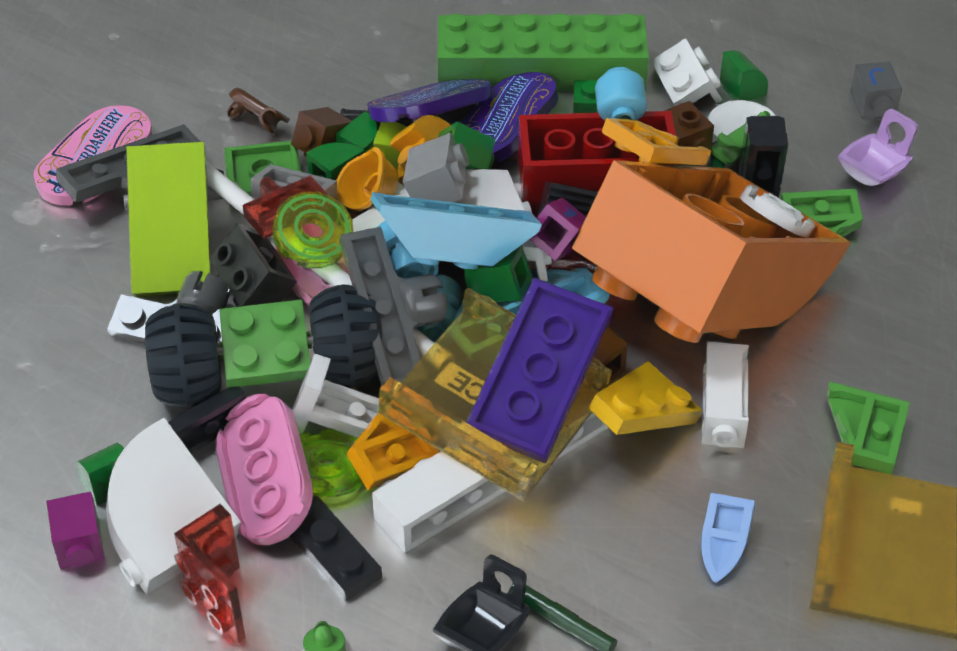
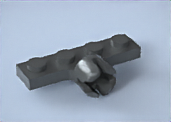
M183 124L57 168L56 180L76 203L115 188H123L128 191L126 146L201 141Z
M381 227L341 234L339 242L352 286L357 290V295L363 296L368 301L371 298L376 302L375 310L380 316L382 339H380L378 333L376 340L371 342L374 348V362L384 394L392 393L399 389L405 390L423 386L427 378L413 330L417 327L440 323L447 313V299L445 293L437 294V289L443 288L440 279L431 273L407 279L398 277L394 271ZM371 307L363 308L364 311L372 312ZM372 323L369 326V330L377 329L376 323Z
M192 271L185 276L178 297L172 304H194L210 311L215 321L217 341H222L219 309L226 307L231 294L226 281L214 274L208 273L204 282H202L200 279L203 272ZM121 294L107 330L113 337L145 344V323L149 316L159 309L172 304H162Z

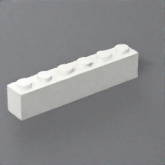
M586 377L584 378L546 464L470 434L465 438L456 439L448 448L431 458L419 461L413 469L396 479L384 482L376 491L372 492L374 520L400 549L407 553L609 428L589 409L594 396L600 390Z

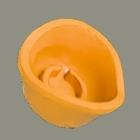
M373 147L343 167L336 180L337 199L351 210H369L374 207L371 201L372 192L387 195L395 194L399 181L398 172L385 158L383 151Z

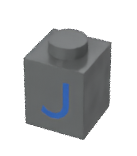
M890 61L856 64L850 93L861 118L883 117L884 113L889 109L897 111L902 86Z

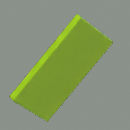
M204 142L126 146L131 294L136 298L178 295L185 276L192 271H202L203 274L200 279L202 282H204L207 274L211 273Z

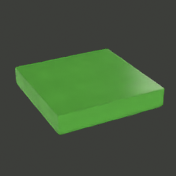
M291 141L224 148L227 178L234 183L238 182V186L250 196L251 178L270 164L301 172L298 149L291 145Z

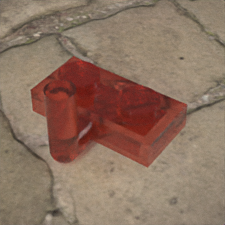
M311 175L282 188L272 178L264 177L259 184L261 197L243 204L242 207L245 219L265 239L279 233L278 218L280 212L292 199L303 195H319L330 200L331 197ZM306 198L293 203L291 206L295 208L307 202L322 204L323 200ZM325 201L324 206L309 204L301 206L295 211L288 207L282 219V230L294 226L296 217L302 211L317 209L325 212L332 209L331 204ZM307 213L300 218L299 223L319 214Z

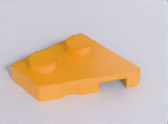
M606 118L602 130L603 134L616 141L615 146L617 148L640 156L639 162L706 165L711 150L702 146H678L679 137L655 129L637 120Z
M399 389L392 394L346 455L367 490L381 486L388 480L396 479L413 469L419 461L431 458L438 454L439 451Z

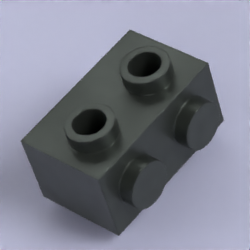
M238 223L234 225L210 257V260L219 272L217 276L226 281L228 288L234 296L233 302L237 307L282 302L297 283V280L265 233Z

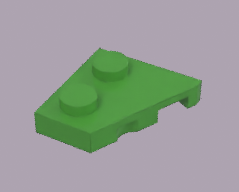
M856 189L781 193V200L842 237L861 227L863 216Z
M830 382L826 398L848 463L892 475L910 402Z

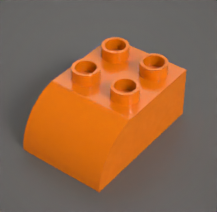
M613 160L572 249L597 265L592 276V280L597 286L612 295L627 300H635L638 293H640L660 307L654 321L661 329L679 339L696 343L699 342L703 333L713 332L720 336L734 339L737 338L741 329L776 326L786 321L798 312L823 286L841 261L851 242L804 213H801L804 216L801 222L804 223L805 220L811 219L815 225L808 238L796 235L767 219L740 199L747 185H757L728 168ZM757 186L759 189L756 195L761 197L764 192L769 194V192Z

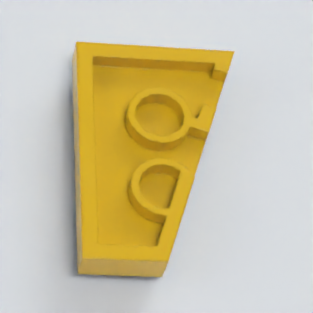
M649 361L598 392L589 406V409L616 435L696 424L703 412L691 400V395L685 389L674 385Z

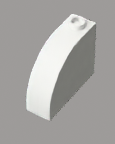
M165 418L160 419L136 435L123 449L113 467L106 505L109 535L116 552L122 560L119 565L125 578L132 586L139 584L146 595L237 537L241 521Z

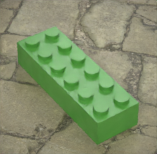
M594 13L588 15H438V82L460 79H483L490 81L492 89L500 81L510 76L526 72H540L554 79L557 91H574V80L597 81L610 70V67H626L643 78L646 91L649 52L645 16L629 13L623 15H599Z

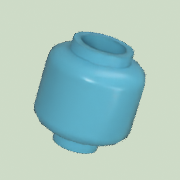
M615 67L608 70L597 80L595 85L597 110L599 116L604 121L606 118L638 120L644 115L647 109L643 78L638 73L626 67Z

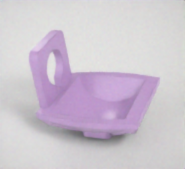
M889 109L884 113L877 135L872 133L854 141L839 154L837 159L844 170L857 181L869 186L882 184L901 173L912 161L913 156L909 155V151L916 136L918 124L896 110ZM891 122L899 123L905 130L904 140L898 141L896 144L890 142L892 138L889 131Z

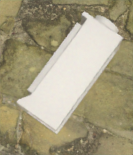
M707 341L706 364L704 363L701 438V444L744 448L749 422L747 360L749 345Z

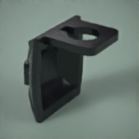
M488 555L484 559L483 582H477L462 593L442 614L433 628V632L458 651H501L519 632L531 611L530 607L524 605L527 582L526 573L495 555ZM495 571L506 574L512 580L514 590H509L507 594L501 591V584L495 577Z

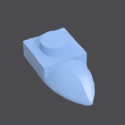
M716 493L710 494L702 531L701 549L706 570L715 583H718L732 571L741 558L744 548L748 546L756 507L755 500Z

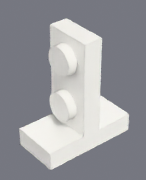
M314 353L292 411L295 416L300 439L308 421L358 438L387 401L324 380L331 359Z

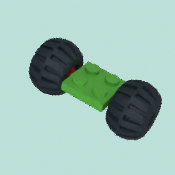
M342 284L327 288L314 296L309 304L311 333L306 331L302 300L219 309L222 341L219 342L217 341L213 315L207 309L186 303H176L163 307L150 315L145 323L146 359L153 394L160 402L175 407L188 408L204 402L221 389L220 359H224L227 388L302 380L305 378L310 366L309 349H312V344L315 354L331 359L324 380L347 388L366 384L379 376L374 362V348L371 342L376 340L378 333L380 339H382L380 316L375 310L376 302L371 298L368 301L363 296L357 295V290L352 285ZM371 307L372 312L364 311L363 308ZM372 323L377 325V329L369 330V327Z

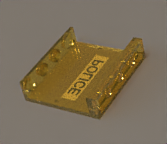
M467 288L464 291L462 312L401 383L389 377L381 386L378 413L524 502L592 414L589 406L594 396L608 387L612 370L605 367L599 360L593 358L546 464L507 448L469 425L466 421L516 315L496 304L490 297L480 295Z
M837 442L830 468L809 609L957 640V487L851 467L854 445Z

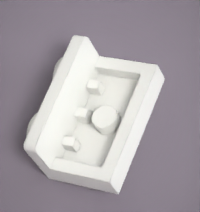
M686 38L651 60L675 106L688 101L694 103L708 93L711 94L716 103L723 100L717 88L722 86L719 78L712 68L705 69L710 64L700 47L693 50Z

